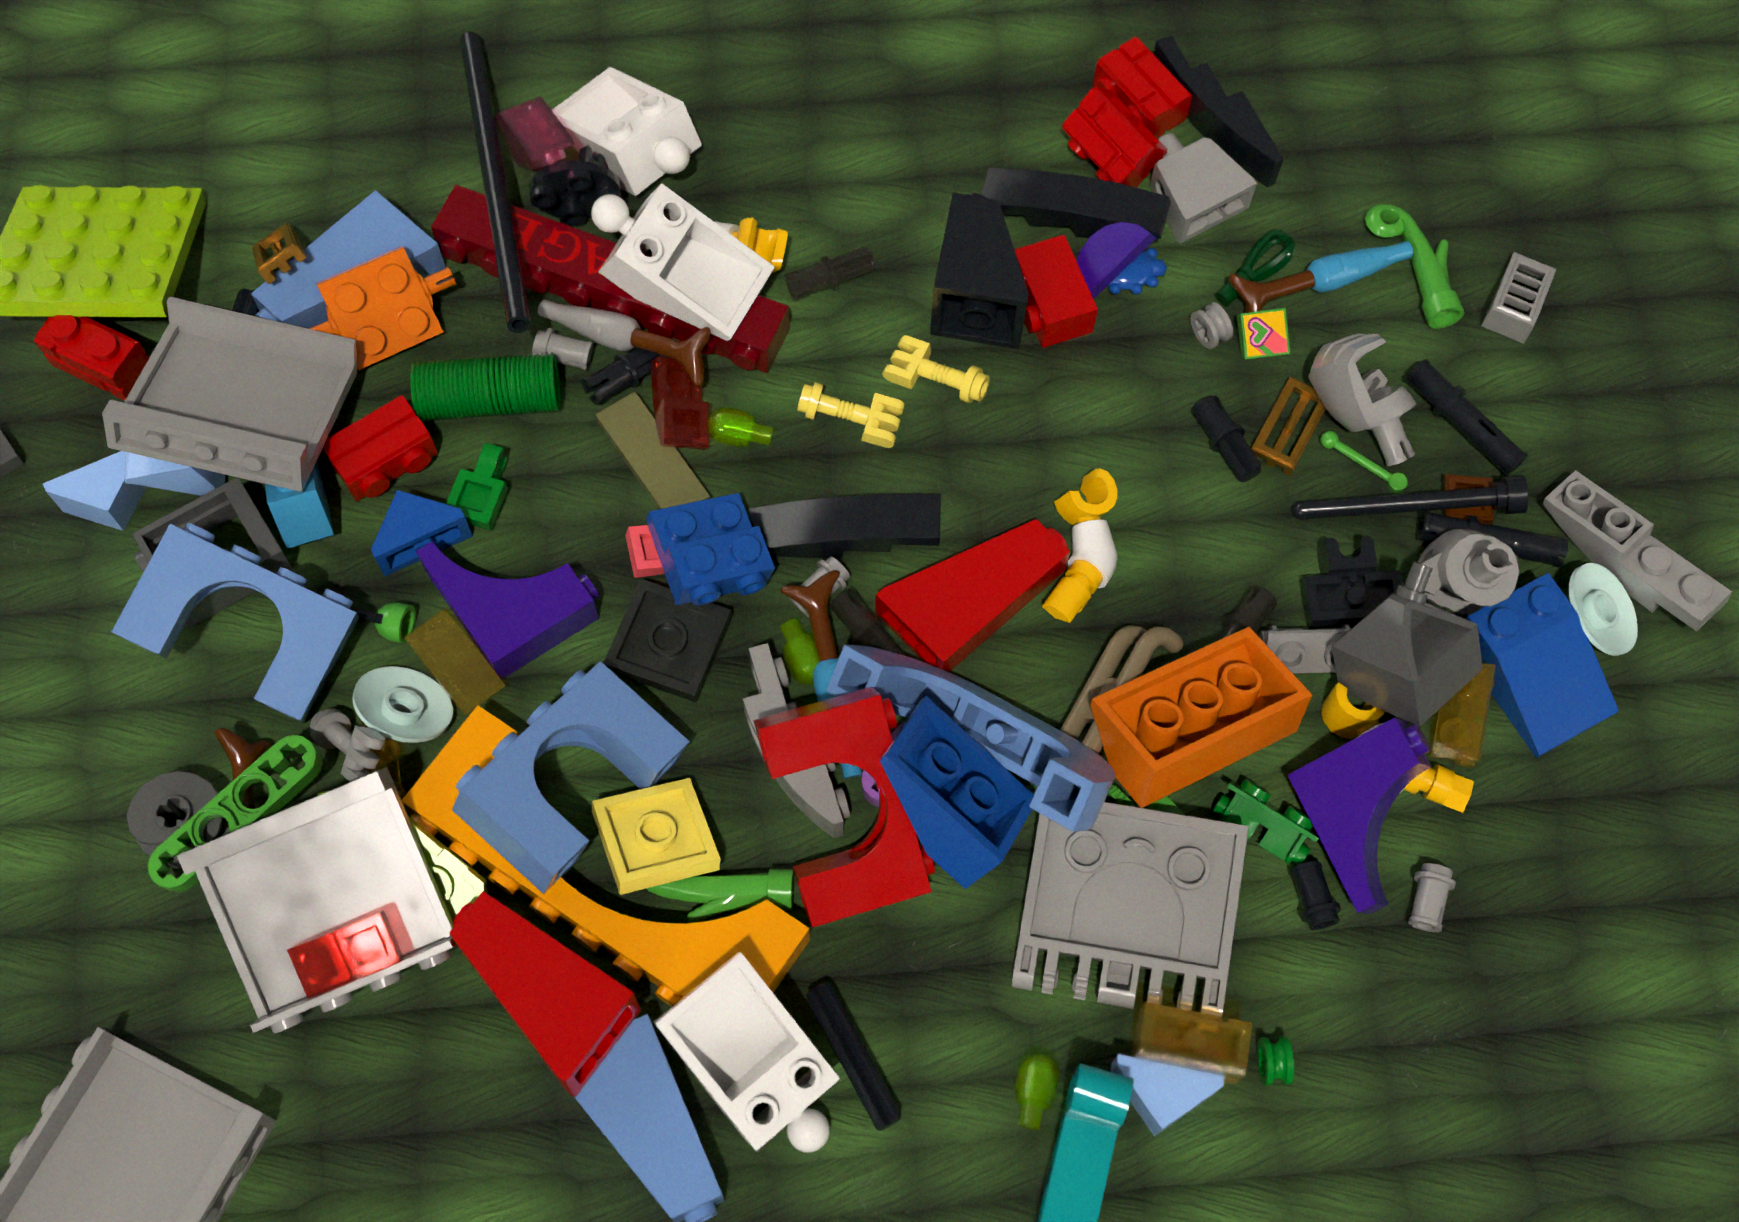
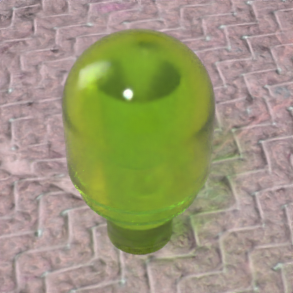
M722 407L715 410L708 419V432L710 436L718 443L736 448H741V446L748 448L750 441L770 446L774 428L754 423L755 416L749 415L747 411L731 407Z
M791 619L780 626L787 642L782 648L783 658L792 677L798 683L814 685L813 671L819 663L814 637L812 634H804L798 619Z
M1037 1053L1027 1056L1018 1068L1014 1093L1016 1094L1015 1101L1022 1105L1018 1125L1024 1129L1039 1130L1043 1109H1051L1052 1103L1056 1101L1060 1072L1056 1062L1045 1054Z

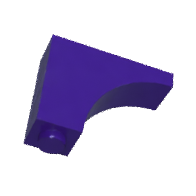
M433 541L415 551L424 571L500 681L599 619L594 602L600 598L597 590L585 574L577 577L568 563L555 570L534 577L498 579L482 576L458 566L448 559Z
M1396 717L1288 774L1357 913L1371 914L1389 905L1382 889L1378 871L1377 851L1381 827L1388 810L1399 793L1419 774L1431 768L1425 755L1431 751V748L1421 729L1416 724L1409 726L1408 722Z

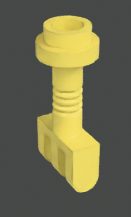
M907 335L901 337L898 343L900 350H895L890 358L893 365H886L882 373L886 380L911 390L919 376L946 384L960 390V400L971 403L973 400L981 402L987 392L990 377L983 374V369L972 365L967 372H963L929 360L928 358L931 355L930 343Z
M817 382L814 383V386L804 384L797 411L806 413L805 418L814 420L816 411L834 417L837 416L838 418L841 417L842 419L846 418V420L865 425L861 441L885 448L894 446L896 436L892 432L897 431L900 424V419L896 416L903 414L905 406L901 400L874 393L871 407H866L822 394L824 384Z

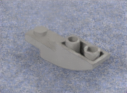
M1576 470L1544 498L1543 505L1592 563L1602 565L1612 572L1624 586L1628 595L1652 613L1661 606L1697 632L1728 602L1732 593L1731 590L1651 536L1654 527L1652 522Z
M768 643L749 648L750 665L759 694L743 698L745 717L762 758L763 755L753 720L797 708L795 702L788 704L785 702L782 687L789 686L786 670L781 657L772 659ZM835 763L824 764L775 778L791 801L814 824L833 838L843 836V819L850 817V812L843 789L834 790L830 780L829 772L836 771Z

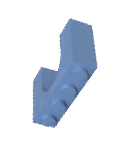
M187 523L183 530L169 524L111 632L167 659L191 612L205 597L218 590L232 587H242L258 591L271 599L278 608L282 619L283 636L279 651L254 699L305 724L359 619L357 612L350 610L353 601L329 589H326L322 596L306 589L304 586L308 581L307 579L283 567L279 568L277 574L258 566L262 559L261 557L237 545H234L230 552L212 544L216 537L215 535L196 525Z
M601 661L587 674L583 670L577 671L562 687L561 692L564 695L553 705L548 700L543 702L528 718L527 724L530 726L519 736L514 732L509 733L493 750L491 755L495 758L483 769L477 764L474 765L462 776L455 786L459 793L452 811L543 894L579 860L589 840L544 799L535 781L534 762L542 754L554 748L563 746L585 747L604 756L638 788L644 789L654 786L678 762L690 742Z

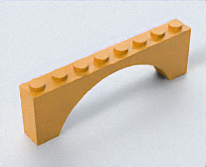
M479 705L476 706L401 800L414 821L431 835L435 836L438 834L450 842L451 845L448 849L471 868L476 862H479L492 871L488 878L500 889L511 896L517 890L521 891L533 900L529 907L551 924H554L560 918L574 928L570 935L591 952L596 953L599 947L616 957L612 965L635 982H638L641 976L658 986L654 994L670 1007L678 1003L738 952L743 954L774 993L810 941V929L767 899L747 910L728 917L706 922L679 924L640 920L617 913L582 895L562 878L543 894L452 811L459 793L455 786L462 776L476 764L483 769L495 758L491 755L493 750L509 733L514 732L519 736L516 730Z

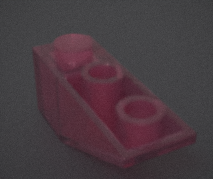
M541 96L495 115L516 165L528 163L530 170L544 167L566 158L567 156L563 148L574 144L571 135Z

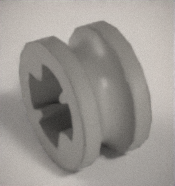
M1212 302L1205 306L1204 311L1197 310L1191 314L1190 321L1193 332L1205 348L1212 349L1218 346L1219 340L1225 342L1232 338L1233 327L1231 320L1218 303Z

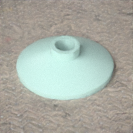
M1586 563L1577 567L1570 578L1569 598L1570 603L1579 615L1581 626L1589 641L1600 651L1608 655L1619 656L1629 652L1636 643L1638 625L1632 601L1624 586L1612 572L1602 565Z
M397 666L373 669L365 673L357 681L353 691V706L359 718L369 728L375 729L382 736L392 740L408 743L432 740L446 731L453 716V705L444 688L429 676L413 669Z

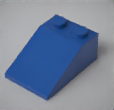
M1549 573L1513 591L1508 599L1491 607L1485 606L1467 616V620L1478 624L1483 669L1477 675L1536 758L1619 712L1591 643L1583 631L1577 611Z
M927 696L919 702L879 760L927 855L964 889L1002 863L1032 811V808L1029 806L1034 794Z

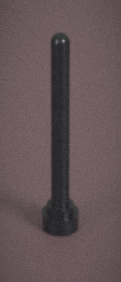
M1524 475L1504 476L1501 482H1493L1492 487L1298 501L1292 507V514L1299 520L1485 506H1493L1495 511L1503 510L1505 515L1526 513L1528 509V487Z

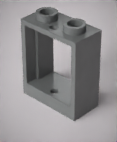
M238 477L132 533L141 551L133 554L144 572L169 524L184 530L187 523H191L210 532L228 521L239 517L258 549L259 557L262 558L258 566L277 574L280 567L294 571ZM242 587L218 590L197 604L185 624L191 628L256 591Z

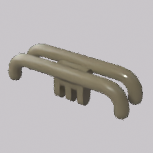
M1129 625L1118 630L1109 640L1060 731L1078 740L1086 723L1091 724L1082 744L1099 755L1103 744L1090 706L1092 698L1140 677L1157 647L1162 646L1170 653L1179 652L1183 648L1181 636L1168 627H1153L1146 630L1141 626ZM1135 645L1118 677L1112 678L1128 647Z

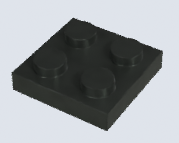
M640 578L603 664L616 675L696 703L731 621V609L713 603L701 606L693 605V602L676 605L670 588Z

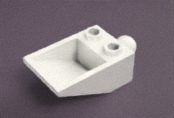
M612 67L606 69L544 115L547 123L578 152L581 148L589 145L593 156L599 153L602 154L605 168L610 169L619 178L620 188L634 196H637L665 173L676 174L683 171L689 163L690 154L702 146L683 101Z
M662 183L643 202L634 218L629 216V209L625 201L616 195L608 194L601 196L592 206V220L600 230L608 233L617 231L622 233L621 238L598 272L636 300L700 329L709 327L711 334L726 341L732 338L775 268ZM651 249L652 257H647L644 254Z
M738 952L654 1023L740 1135L756 1151L787 1124L788 1139L796 1149L802 1152L817 1151L827 1142L830 1127L827 1118L820 1111L807 1107L840 1078L743 954ZM803 1066H808L810 1070L795 1082L796 1071ZM759 1103H768L769 1106L753 1119V1108Z

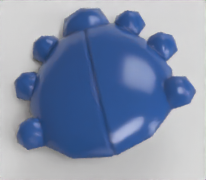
M1149 248L1145 252L1143 251L1109 284V291L1113 294H1118L1121 289H1130L1134 294H1140L1143 291L1142 286L1144 284L1150 287L1158 285L1159 281L1156 276L1164 275L1167 266L1162 259L1156 258V249Z

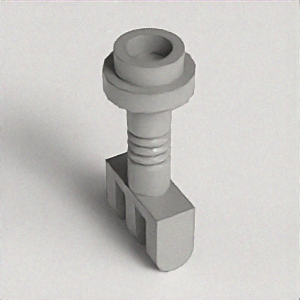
M336 709L319 711L310 722V735L317 745L324 749L338 748L346 755L340 774L348 781L352 782L369 775L370 773L365 768H377L379 756L371 751V749L381 750L385 737L375 729L355 726L352 734L349 718Z

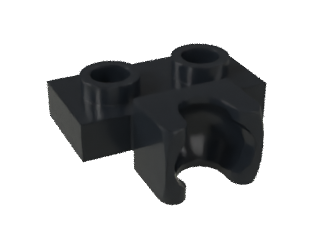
M1370 536L1362 537L1360 547L1354 551L1352 558H1348L1340 552L1336 539L1328 538L1322 543L1318 552L1320 575L1305 576L1301 583L1308 628L1335 627L1342 624L1357 625L1396 591L1398 585L1403 586L1400 570L1375 571L1378 563L1374 542Z

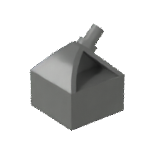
M1413 561L1404 586L1398 585L1396 591L1332 645L1337 680L1348 688V695L1421 727L1483 668L1478 624L1425 603L1428 595L1424 594V590L1433 568Z

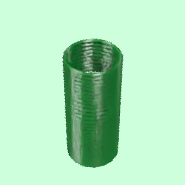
M552 352L550 354L537 353L536 355L533 353L532 355L523 354L522 356L518 354L512 357L510 355L507 357L503 355L501 358L499 356H496V358L485 356L484 359L482 357L479 359L471 357L470 360L468 358L465 360L457 358L451 361L449 359L446 361L438 359L437 362L435 360L432 362L430 360L428 362L419 361L418 363L414 361L411 366L410 386L414 412L421 422L423 420L431 421L432 419L435 421L437 419L446 420V418L449 420L451 418L460 419V417L464 419L465 417L478 418L481 416L483 418V416L488 417L489 415L495 417L497 414L499 416L502 414L507 416L508 413L510 415L514 413L516 415L521 413L525 415L531 412L539 414L545 411L553 413L560 410L559 372L556 356Z

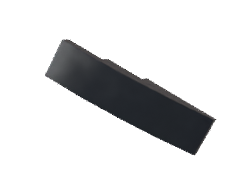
M1172 35L1157 40L1153 54L1193 96L1187 119L1201 135L1213 140L1250 176L1266 187L1275 185L1284 159L1244 92L1240 91L1226 96L1207 63L1191 68Z
M989 168L981 195L986 198L999 200L1003 215H1024L1029 226L1071 227L1075 237L1090 238L1091 235L1106 225L1127 222L1138 224L1155 236L1156 239H1161L1171 203L1169 196L1121 183L1080 175L1027 169Z
M874 494L791 501L750 508L749 520L752 527H760L771 557L829 558L832 556L842 559L843 551L890 552L891 545L939 546L941 494Z

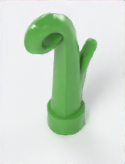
M1379 204L1368 210L1365 221L1367 228L1372 234L1380 238H1392L1400 235L1403 242L1408 241L1412 245L1413 257L1410 258L1423 298L1421 307L1428 325L1431 328L1440 329L1459 321L1464 315V310L1457 293L1451 289L1447 270L1448 241L1445 239L1441 240L1434 254L1429 241L1419 226L1402 208L1391 204Z
M770 869L769 873L694 876L646 888V890L665 898L705 903L687 915L689 923H696L723 912L751 908L766 899L783 911H793L795 874L794 870Z

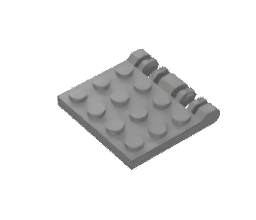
M1104 802L1097 820L1091 829L1072 832L1040 813L1011 987L1032 991L1038 952L1042 950L1047 951L1041 993L1053 995L1058 982L1059 971L1057 966L1059 954L1080 957L1078 972L1074 974L1072 991L1074 992V999L1085 1000L1091 959L1103 961L1097 1003L1133 1009L1140 968L1149 969L1151 973L1145 1011L1157 1013L1158 1007L1161 1006L1163 995L1161 988L1163 972L1183 975L1176 1009L1178 1010V1017L1190 1019L1196 978L1204 979L1199 1021L1220 1025L1249 826Z

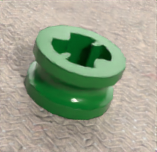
M1287 1036L1279 1037L1276 1043H1271L1267 1037L1258 1039L1257 1064L1263 1086H1271L1274 1080H1281L1283 1085H1291L1293 1083V1051Z

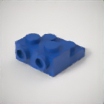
M739 493L653 510L648 513L646 522L676 605L693 602V605L696 606L706 605L717 600L721 595L738 592L740 595H750L762 590L767 585L775 567L760 527L751 526Z

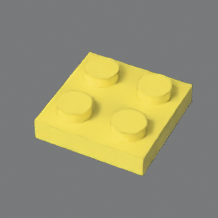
M690 778L592 801V814L620 895L720 870L721 858Z

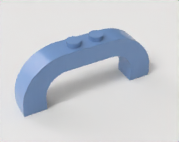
M844 645L826 691L838 697L873 687L881 695V699H890L895 715L906 718L910 717L919 702L927 696L1004 768L1037 786L1029 806L1030 808L1072 832L1089 830L1094 826L1115 778V772L1112 767L1096 752L1064 732L950 672L887 650L860 645Z

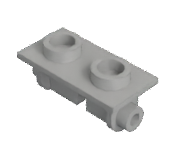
M1342 624L1341 627L1312 628V630L1277 628L1276 625L1269 626L1268 630L1260 631L1259 638L1292 673L1336 672L1332 645L1350 631L1351 628L1349 624Z

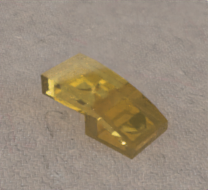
M445 609L404 637L433 678L437 679L464 716L506 686Z

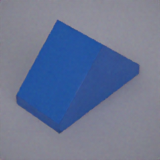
M397 490L371 551L383 575L387 576L420 561L415 551L432 541L442 551L473 537L460 508Z

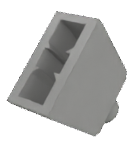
M1168 133L1158 139L1168 149V153L1155 164L1150 189L1151 192L1169 196L1171 203L1166 222L1179 244L1249 209L1257 182L1213 140L1202 138L1184 147L1173 133Z

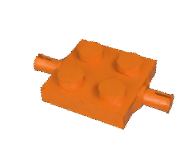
M399 246L317 282L316 285L326 304L328 320L309 329L355 339L357 369L361 370L443 333L433 311L431 295L453 285L455 286L456 282L448 267L423 278L413 268L404 247Z

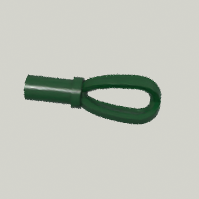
M1273 229L1268 231L1252 248L1244 265L1237 270V275L1245 280L1258 282L1276 274L1291 260L1293 248L1295 247L1294 240L1283 230ZM1279 243L1284 244L1285 248L1275 257L1254 271L1252 270L1256 262L1271 247ZM1229 281L1215 293L1218 302L1225 307H1228L1239 296Z

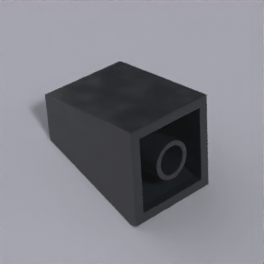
M953 192L933 289L930 335L1019 350L1029 294L999 200L986 198L976 193L960 194Z

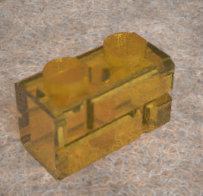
M1145 1002L1138 1011L1131 1057L1224 1075V1082L1236 1084L1246 1074L1252 1023L1230 1018L1223 1022L1220 1016Z

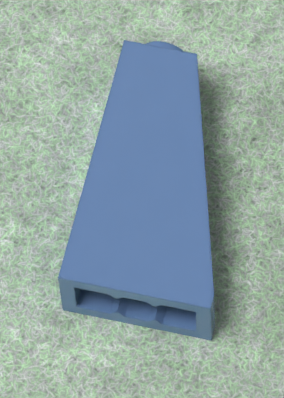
M375 190L304 249L306 259L299 263L294 257L289 261L291 265L289 271L283 273L281 270L275 273V281L269 285L265 281L251 293L259 309L255 316L308 329L321 324L328 319L326 304L316 283L399 246L404 247L413 268L423 278L446 267L438 243Z
M648 1014L633 1020L575 1099L673 1222H681L683 1220L685 1222H704L718 1214L715 1206L724 1202L725 1199Z

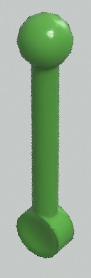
M1326 431L1321 435L1320 442L1324 448L1336 449L1385 480L1391 492L1400 493L1407 487L1408 480L1404 474H1391L1339 441L1338 435L1335 432Z

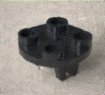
M589 145L580 149L579 161H565L556 164L552 162L537 172L530 183L531 204L547 214L560 217L561 223L571 227L582 226L586 223L587 218H592V206L601 196L611 194L621 198L619 178L610 169L605 168L602 154L599 153L593 156Z

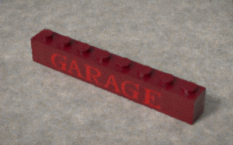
M455 184L431 226L440 252L453 262L462 263L465 261L481 267L486 273L499 278L486 197L484 194ZM510 204L524 285L530 290L537 293H544L545 291L564 298L573 306L590 307L625 314L634 318L639 326L646 328L649 332L679 341L686 340L701 330L696 326L636 300L598 272L617 243ZM757 295L732 338L726 341L710 333V339L701 353L705 355L714 353L730 359L736 366L745 370L757 369L769 373L790 330L789 306Z

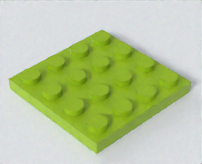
M35 185L32 187H22L0 236V316L167 317V300L169 297H174L206 205L203 189L183 188L181 186L138 188L136 186L92 187L82 185L78 187H47Z

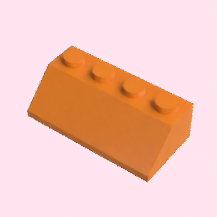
M1247 627L1092 698L1090 706L1108 764L1114 770L1117 780L1142 809L1297 732L1312 694L1250 627Z

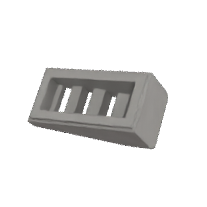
M1514 252L1481 326L1524 344L1540 314L1556 269ZM1517 269L1527 272L1536 277L1541 278V281L1530 276H1527L1525 274H1522L1518 272ZM1513 279L1537 289L1536 292L1512 283ZM1508 291H1509V292H1512V293L1517 294V295H1519V296H1521V297H1524V298H1526V299H1529V300H1531L1532 302H1531V303L1526 302V301H1524V300H1521V299H1519V298H1517V297H1514V296H1512V295H1509V294H1507V293H1508ZM1503 303L1509 304L1527 313L1526 315L1520 313L1516 310L1504 306Z

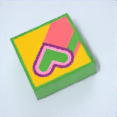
M1286 308L1237 314L1241 360L1290 354Z

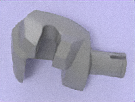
M1352 334L1324 344L1314 359L1308 378L1330 415L1351 432L1372 429L1387 466L1399 464L1406 461L1407 458L1413 457L1415 455L1414 449H1412L1399 419L1403 413L1416 405L1413 397L1401 385L1385 387L1388 379L1380 369L1369 370L1361 376L1356 365L1366 353L1386 343L1384 338L1380 337L1379 334Z
M1454 529L1441 534L1426 547L1417 562L1433 568L1424 590V594L1428 595L1427 600L1459 617L1469 616L1485 606L1491 607L1508 599L1515 589L1519 575L1518 556L1507 544L1491 535L1470 529Z

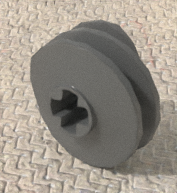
M175 771L160 774L143 784L132 798L126 815L129 831L133 838L136 839L142 851L150 857L160 844L219 792L209 781L194 773ZM187 813V816L183 821V814ZM214 818L207 823L203 832L206 843L224 836L229 826L226 818ZM175 819H177V824L173 827L172 825ZM191 839L186 843L190 848H196ZM173 856L168 860L167 863L170 865V868L182 869L178 858Z

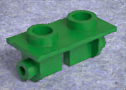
M1245 779L1241 785L1232 780L1227 788L1236 794L1232 800L1222 795L1213 810L1214 813L1221 816L1219 821L1249 826L1248 839L1251 838L1259 824L1263 825L1268 830L1260 841L1259 846L1282 859L1288 865L1291 861L1298 865L1302 864L1311 850L1303 844L1306 837L1314 842H1317L1319 839L1317 832L1312 830L1313 824L1309 817L1292 806H1289L1285 812L1281 811L1267 802L1271 796L1268 791L1248 779Z

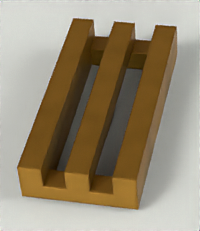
M284 223L252 246L257 270L268 285L276 280L275 268L279 267L283 273L291 269L289 258L294 256L299 263L307 258L300 237L290 223ZM283 237L286 243V247H284V245L280 241ZM269 247H271V249L274 252V255L272 257H269V255L265 251Z
M1289 377L1251 448L1257 458L1259 456L1267 460L1266 465L1274 468L1276 464L1284 468L1282 473L1291 476L1326 410L1313 387ZM1294 391L1300 394L1301 397L1272 449L1266 446L1265 443ZM1311 399L1318 404L1289 457L1283 454L1282 451Z

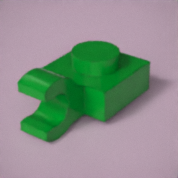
M485 443L481 449L474 472L460 468L446 504L460 508L468 524L491 531L508 490L505 481L499 480L506 469L508 458L502 456L504 451L502 447Z

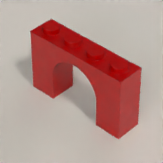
M873 687L753 720L765 766L772 779L824 764L846 763L868 772L873 777L878 789V816L873 828L860 843L846 851L793 866L804 911L812 928L931 893L928 876L935 874L933 860L927 855L923 845H919L917 834L879 761L892 743L890 729L897 728L895 712L889 698L881 699V695Z

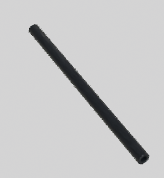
M467 32L461 36L460 46L506 324L511 332L521 333L530 328L531 321L482 40L477 33Z

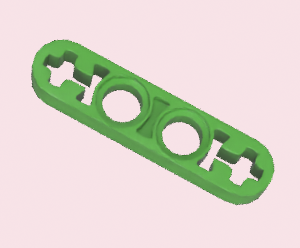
M299 735L286 736L276 742L155 849L148 862V873L152 881L160 887L174 892L187 891L199 882L195 871L187 875L183 873L180 877L172 874L167 875L171 870L170 865L167 863L168 860L173 856L177 858V855L191 850L192 848L186 845L190 839L196 847L205 844L204 828L214 818H226L229 823V834L276 814L320 773L323 762L322 754L318 747L304 736ZM293 750L299 754L304 753L302 759L305 762V766L299 771L292 766L289 767L291 762L287 756ZM272 768L278 774H281L279 777L287 782L282 788L276 780L266 774L269 769ZM257 782L266 783L270 793L266 803L259 808H247L243 798L246 789Z

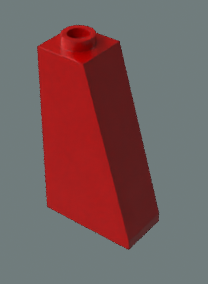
M1037 519L1032 520L882 588L876 594L875 613L923 662L950 672L1066 570L1070 555L1068 545L1061 534L1055 529H1046Z
M482 891L474 903H467L458 912L449 934L560 1084L569 1094L576 1098L641 1011L635 994Z

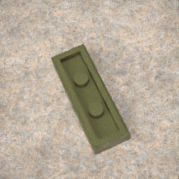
M636 392L629 394L595 414L597 423L658 509L710 499V495Z

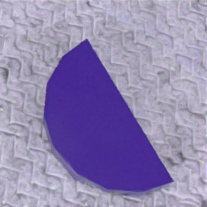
M1127 222L1106 225L1091 235L1080 250L1077 263L1093 299L1134 261L1156 237L1140 225Z

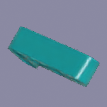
M1079 1063L1069 1085L1037 1222H1098L1116 1137L1127 1114L1134 1078Z

